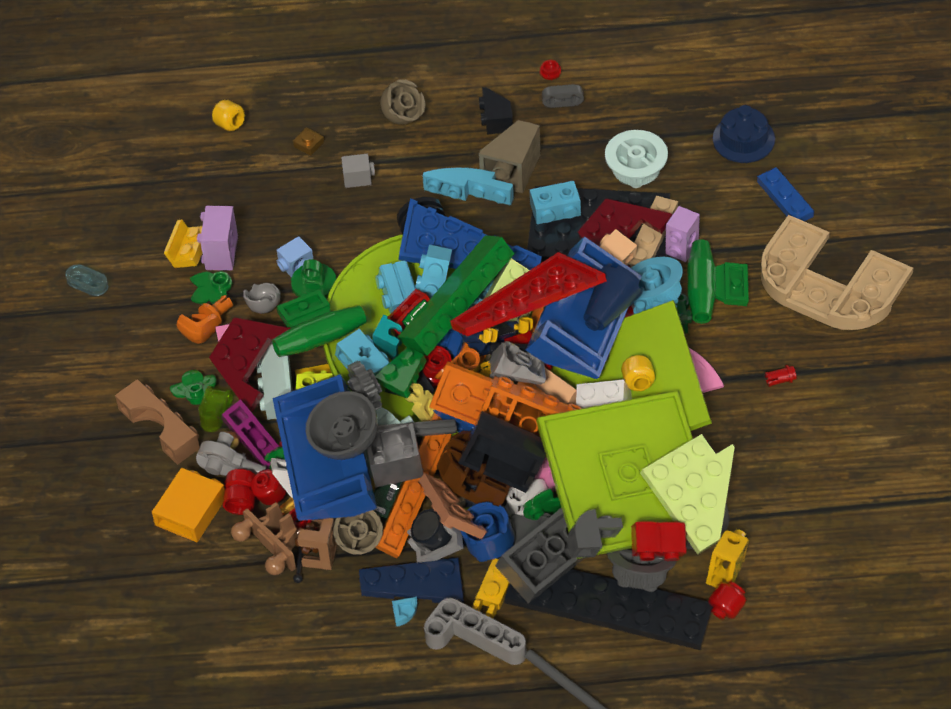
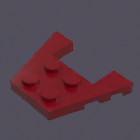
M605 199L580 228L578 234L581 239L585 236L598 246H600L603 237L606 234L610 235L615 229L630 239L642 223L662 234L673 214Z
M234 317L209 358L239 400L241 399L247 408L253 412L264 394L246 382L272 342V339L290 328Z

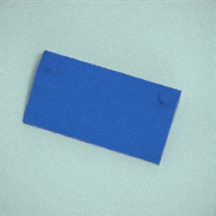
M585 236L569 251L568 257L601 271L605 264L611 263L610 267L617 268L618 265L632 272L639 280L641 279L640 274ZM594 287L548 304L544 307L526 351L545 364L598 379L628 308L604 330L594 331L586 326L583 318Z
M341 374L272 398L296 515L299 521L354 517L377 509L365 453L363 452L347 460L330 459L318 453L311 446L306 436V422L313 408L324 398L332 394L350 391Z

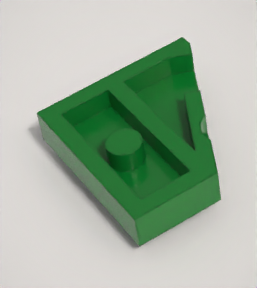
M407 347L378 372L375 378L381 386L407 399L411 394L409 391L411 383L417 382L419 372L424 368L427 361L424 354Z

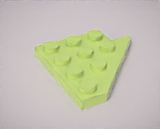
M702 434L642 469L640 472L674 522L685 523L686 539L697 554H700L720 540L735 448L732 444L715 454Z

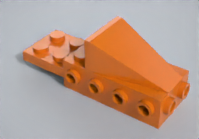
M448 361L429 406L432 409L475 425L481 411L538 436H540L536 423L538 417L582 409L575 404L568 405L560 402L558 398L545 394L532 383L517 381L514 384L511 379L506 377L499 378L494 376L492 379Z

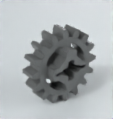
M360 361L348 365L347 370L350 379L347 383L350 390L367 397L372 402L375 410L382 408L381 397L379 396L382 389L371 369L366 371L365 366Z

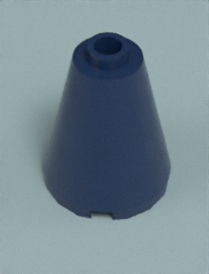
M608 263L601 269V272L605 273L607 281L594 287L583 316L586 326L591 330H604L640 298L644 291V288L640 289L638 285L640 280L622 266L618 265L617 268L610 267L612 264Z

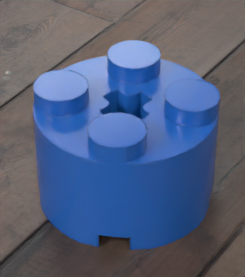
M482 502L467 510L474 516L472 522L475 525L483 526L487 531L482 539L461 531L469 552L478 561L485 562L499 558L514 546L515 532L508 514L502 506H495L492 502Z

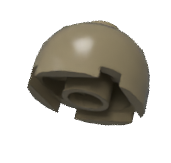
M397 80L390 84L382 93L380 100L381 111L390 122L406 125L417 120L424 113V96L422 92L419 94L416 89L417 86L413 82Z
M374 510L354 517L336 518L333 524V535L336 543L343 551L350 554L362 555L372 551L379 544L382 537L383 526Z

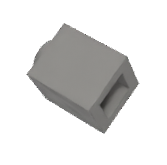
M368 154L341 157L345 188L372 185L371 176L375 175L374 162L369 163Z

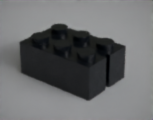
M481 411L464 444L458 463L479 472L484 455L487 454L489 457L483 474L526 493L535 474H537L546 453L540 436Z

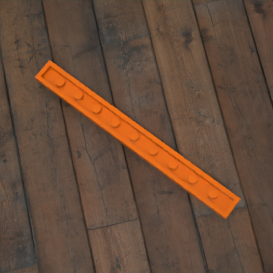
M464 342L460 352L465 348H470L466 342ZM486 355L480 356V363L478 365L483 363ZM462 357L464 364L470 366L469 360ZM433 412L430 421L443 420L435 412ZM452 434L423 436L418 447L423 474L426 473L434 477L439 458ZM420 478L403 481L383 527L380 542L375 547L396 559L400 556L409 535L407 530L411 529L412 523L426 496L419 482Z

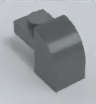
M595 509L584 512L568 534L570 558L595 557L602 548L601 538L616 537L623 528L621 518L602 516L597 519Z

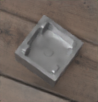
M413 423L377 430L372 444L367 448L375 487L421 478L423 468Z

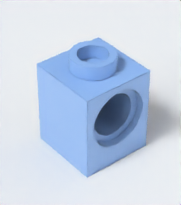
M299 236L277 249V265L282 272L286 271L291 277L299 267L303 266L304 261L313 259L312 249Z

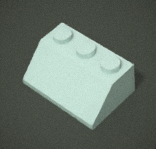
M271 342L256 366L257 373H262V378H258L259 391L264 394L260 400L261 411H266L267 420L277 419L272 398L293 391L289 355L278 357Z

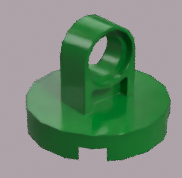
M308 259L303 262V266L294 272L291 278L292 292L299 298L320 289L324 297L327 298L336 281V275L333 269L327 265L321 264L317 260Z

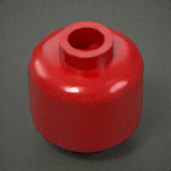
M262 470L252 479V493L261 503L273 505L275 502L279 503L284 498L286 490L272 474V470Z
M732 581L718 584L708 600L709 604L713 607L711 613L721 620L725 617L729 619L736 618L746 604L745 591Z

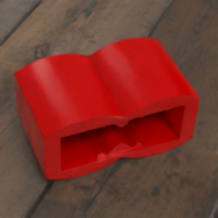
M635 522L631 526L632 556L639 557L641 561L655 560L656 556L664 557L665 561H678L680 557L686 554L685 523Z

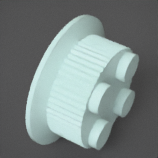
M629 130L617 134L608 142L605 149V160L613 170L614 176L619 181L633 188H639L654 181L668 158V150L664 141L657 135L644 130Z

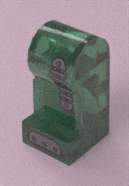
M403 482L376 488L374 496L377 509H374L380 519L387 520Z

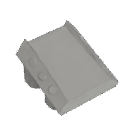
M509 341L502 342L492 353L488 362L491 366V374L489 376L491 378H494V376L499 378L506 377L512 381L539 385L543 384L546 380L544 362L529 352L521 351L517 345Z

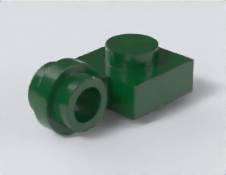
M681 293L678 296L676 305L684 333L687 334L688 324L692 323L691 311L687 310L689 307L687 296Z

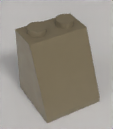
M520 120L515 122L480 150V169L495 172L496 180L513 184V191L523 193L540 157L539 125Z

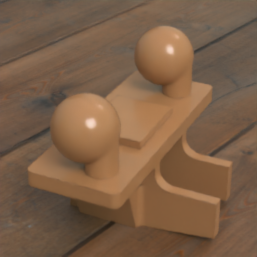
M276 502L266 509L267 516L259 519L248 509L244 510V521L234 524L231 529L233 539L239 542L246 541L252 532L273 554L265 562V568L269 574H281L285 569V565L291 571L295 570V559L291 550L296 545L294 540L298 537V534L296 533L297 529L291 515L288 513L282 517V512Z

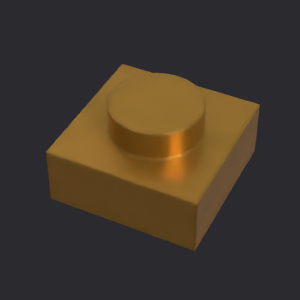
M306 127L293 140V146L311 156L324 143V136Z

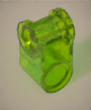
M212 386L206 388L203 400L198 408L201 427L204 431L215 432L220 429L223 423L221 416L232 405V390L225 392L216 390Z

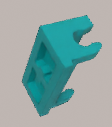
M383 314L373 333V342L380 352H384L388 358L393 360L394 356L397 357L399 355L398 346H402V342L397 337L391 335V329L402 332V327L389 320L388 316Z

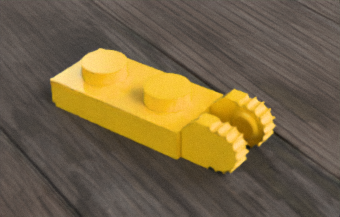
M497 558L492 559L472 606L473 609L479 612L483 605L488 606L489 608L485 615L494 619L497 610H500L510 584L496 568L495 565L499 560Z

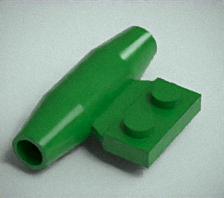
M703 239L695 240L692 243L687 265L688 301L692 318L696 323L703 324L711 320L715 299L727 305L747 306L749 301L748 264L725 262L722 265L715 266L710 243Z
M319 289L277 306V313L287 328L290 327V329L272 339V345L278 357L310 351L340 339L367 322L365 312L360 305L330 311V304Z

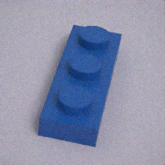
M777 167L757 176V183L786 216L790 215L802 221L814 217V210Z

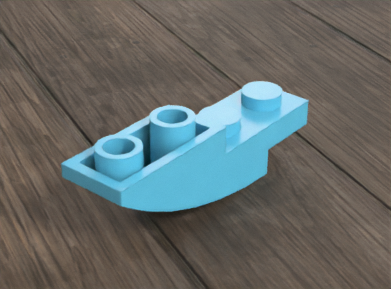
M444 168L427 171L423 174L424 190L464 201H466L468 195H473L477 198H484L511 205L514 200L513 184L496 180L495 172L473 168Z

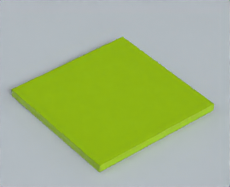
M674 300L623 319L610 350L609 360L605 362L598 379L555 366L551 369L552 373L577 390V384L624 380L621 372L624 361L635 355L645 356L652 363L655 380L644 391H633L630 389L632 399L678 391L690 431L712 424Z
M678 391L537 418L536 423L568 531H570L584 512L593 509L596 510L597 519L602 516H611L612 518H621L623 528L616 537L601 538L602 548L597 555L632 548L631 526L635 522H674L640 472L642 469L693 440Z

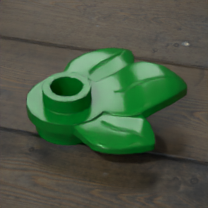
M223 271L214 274L202 272L192 276L190 281L198 288L191 296V301L198 304L210 301L211 305H213L223 295L227 296V291L232 287L231 277Z
M189 370L183 374L181 383L170 386V391L176 398H186L191 404L199 405L207 400L209 390L215 387L217 380L215 375L203 377L198 370Z
M549 488L527 501L523 506V514L526 519L539 520V517L543 516L544 513L552 516L561 509L559 497L553 498L552 490Z

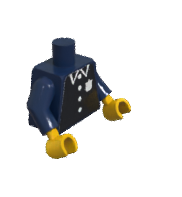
M520 317L519 324L517 321H505L470 336H465L461 333L460 335L470 348L476 350L479 356L490 354L491 343H504V339L514 336L518 331L524 334L533 328V318Z

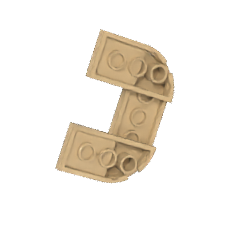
M788 215L764 249L762 255L761 281L767 293L781 305L841 330L868 328L886 318L891 312L892 304L913 274V267L871 250L847 286L808 269L829 239L830 232Z

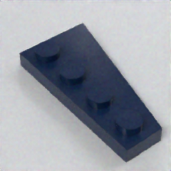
M458 558L359 570L362 596L394 599L395 597H417V600L428 599L432 600V603H440L446 598H453L464 604Z

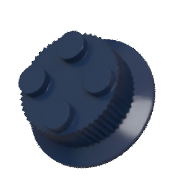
M742 105L726 113L713 133V145L717 152L724 158L738 163H751L763 159L772 151L775 144V135L768 124L767 118L760 111L748 105Z

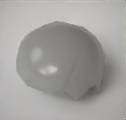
M253 284L251 291L244 290L246 305L253 312L260 314L268 313L280 302V291L274 284Z

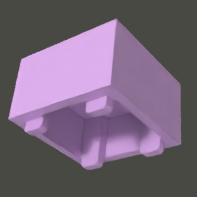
M206 206L205 212H202L200 216L201 221H203L202 232L197 235V242L201 243L203 253L201 262L205 264L206 270L233 271L238 240L233 206Z

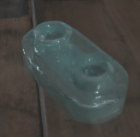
M77 264L69 267L65 272L69 286L89 295L99 296L108 290L106 276L98 271Z

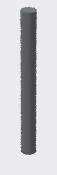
M530 649L525 654L527 660L590 709H607Z

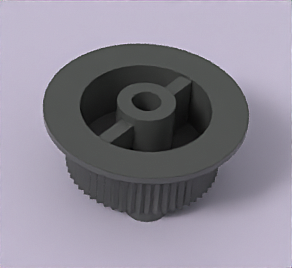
M632 548L607 553L609 560L613 563L612 573L619 586L644 589L646 591L657 590V586L659 587L666 580L667 571L672 569L677 562L665 561L664 557L658 556L655 557V560L641 561L639 557L632 556Z

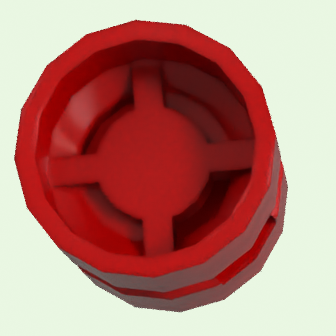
M435 346L430 354L425 356L427 362L422 369L434 389L437 388L440 381L435 376L446 366L447 361H452L449 351L440 346Z
M234 469L227 473L226 489L222 503L223 508L227 512L243 515V511L246 509L250 512L253 511L255 506V496L251 490L252 479L255 476L253 472L245 469Z

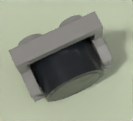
M427 509L419 513L414 519L411 529L407 530V533L412 537L408 539V543L416 551L417 563L436 561L463 549L461 531L454 527L450 529L440 522L439 514L434 509Z

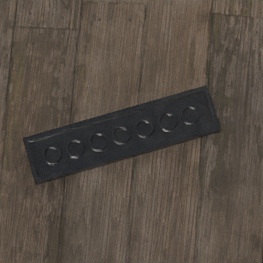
M573 569L568 571L529 604L511 584H509L505 595L506 604L697 650L702 648L713 608L708 601L661 590L646 591L644 589L622 587L617 584L615 579Z

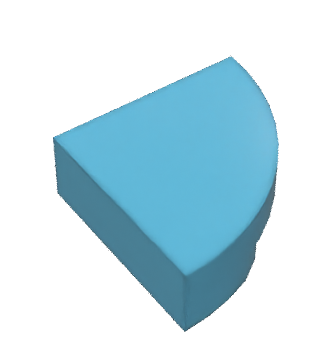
M417 597L392 601L396 627L406 624L414 617L418 606Z

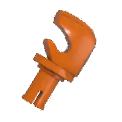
M223 295L212 306L204 303L198 309L199 314H192L191 319L181 314L177 320V328L190 341L197 344L204 343L216 332V327L222 323L220 316L232 308L233 303L226 295Z

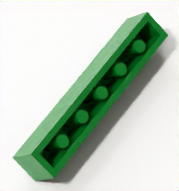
M488 235L481 239L398 337L406 347H410L425 356L430 354L452 328L450 321L471 306L514 255V252L502 237Z

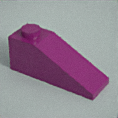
M240 399L222 414L221 419L239 437V441L263 466H267L266 469H269L270 462L264 460L265 456L279 447V445Z

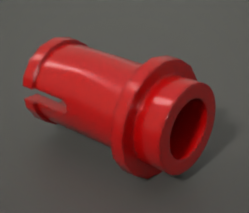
M785 365V368L765 372V378H768L766 380L768 387L784 382L793 383V380L797 379L794 366Z

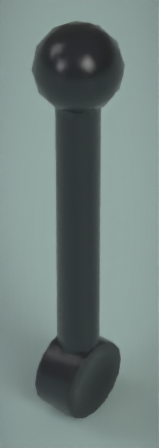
M301 546L298 547L296 574L293 577L295 583H301L303 580L301 575V561L303 557Z

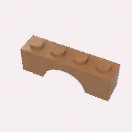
M137 379L115 395L118 409L131 422L151 420L164 427L159 437L162 450L177 465L200 448L198 442L199 434L192 426L188 427L180 414L177 412L173 413L169 409L168 404L162 398L158 399L147 384L144 386Z

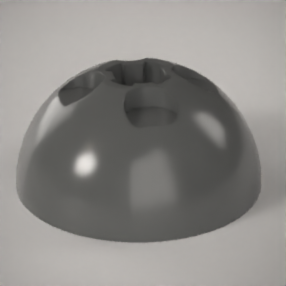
M344 391L332 394L320 401L311 411L306 422L307 439L318 453L327 458L335 460L354 458L367 450L376 436L378 427L376 410L372 402L360 393Z

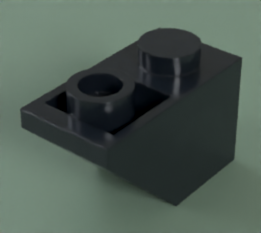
M482 87L483 96L479 97V108L484 110V113H480L481 125L486 126L487 135L503 133L513 125L511 102L491 89Z

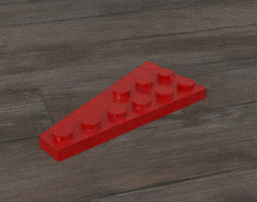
M558 252L452 319L450 323L453 330L465 336H470L607 281L606 275L595 268Z

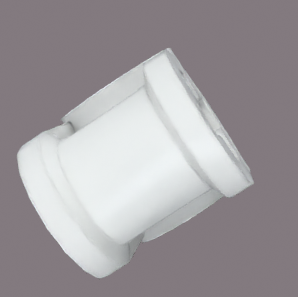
M533 480L526 493L511 487L506 496L505 510L510 517L512 514L524 516V504L548 489L545 480Z

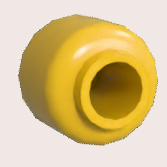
M222 100L215 105L212 119L217 126L227 131H235L244 122L245 114L240 105L230 100Z
M642 355L631 356L622 364V376L629 389L644 391L654 383V369L647 357Z

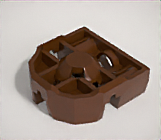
M461 431L453 435L446 444L437 463V469L442 480L451 488L454 494L476 504L492 502L495 506H502L510 486L483 474L489 455H484L479 472L459 464L464 444L471 431ZM465 481L476 486L475 490L466 491V486L462 485Z

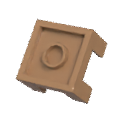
M336 518L312 520L311 523L315 525V528L321 526L319 531L300 530L298 545L301 547L317 548L320 556L305 555L301 561L303 567L332 570L338 546L333 535V524Z

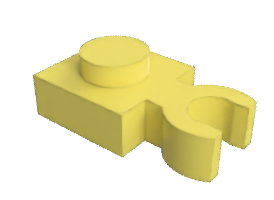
M411 384L410 387L413 389V394H410L406 400L414 403L412 411L422 422L430 421L434 409L429 407L433 395L429 390H423L420 384Z

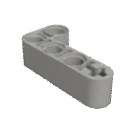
M446 598L442 600L424 624L426 644L432 649L444 648L453 635H456L509 664L518 665L525 660L526 642L521 633L456 599Z

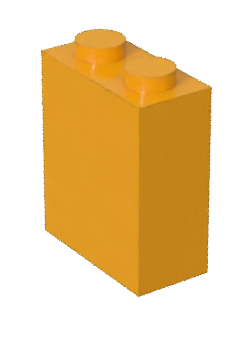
M181 468L152 511L155 526L198 543L222 506L225 492L224 484L217 479L201 476L194 470L189 471Z

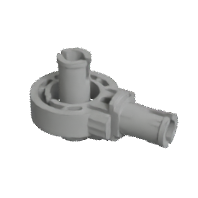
M226 432L219 433L217 442H202L196 457L197 464L213 475L226 476L229 471L234 469L249 470L256 475L267 467L247 460L245 453L239 454L230 448L234 437Z

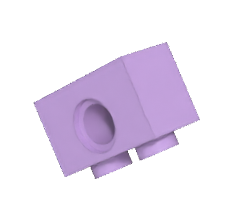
M681 206L676 209L666 224L665 254L684 262L688 260L692 243L695 240H699L700 214Z

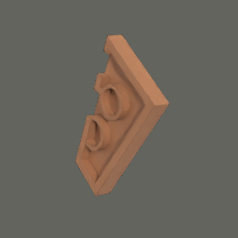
M424 473L419 482L424 489L423 493L432 502V508L439 514L440 522L447 528L452 529L454 527L482 539L487 531L483 526L475 525L472 522L474 516L470 511L458 505L460 500L442 480Z

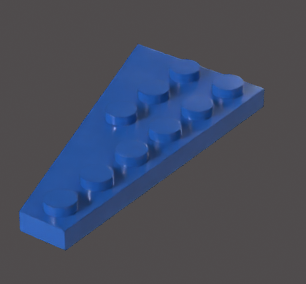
M410 198L399 252V261L420 264L422 254L427 255L429 245L452 249L449 268L456 269L486 234L483 233V230L452 216H443L437 213V210L434 208H425L419 205L418 201ZM508 244L514 252L512 259L528 270L541 263L542 256L517 245L511 246Z

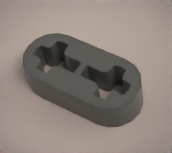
M579 85L550 86L542 91V102L546 107L576 106L584 100L583 89Z

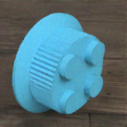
M654 257L641 261L631 267V269L641 275L638 285L640 289L644 288L640 298L634 302L635 306L638 301H643L645 306L651 307L654 301L667 303L674 300L675 304H677L678 296H680L682 289L679 281L683 274L679 261L671 257Z

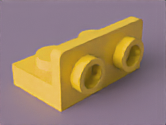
M177 220L164 251V255L174 268L198 265L202 255L201 243L197 242V235L201 234L202 226L187 227L183 220Z

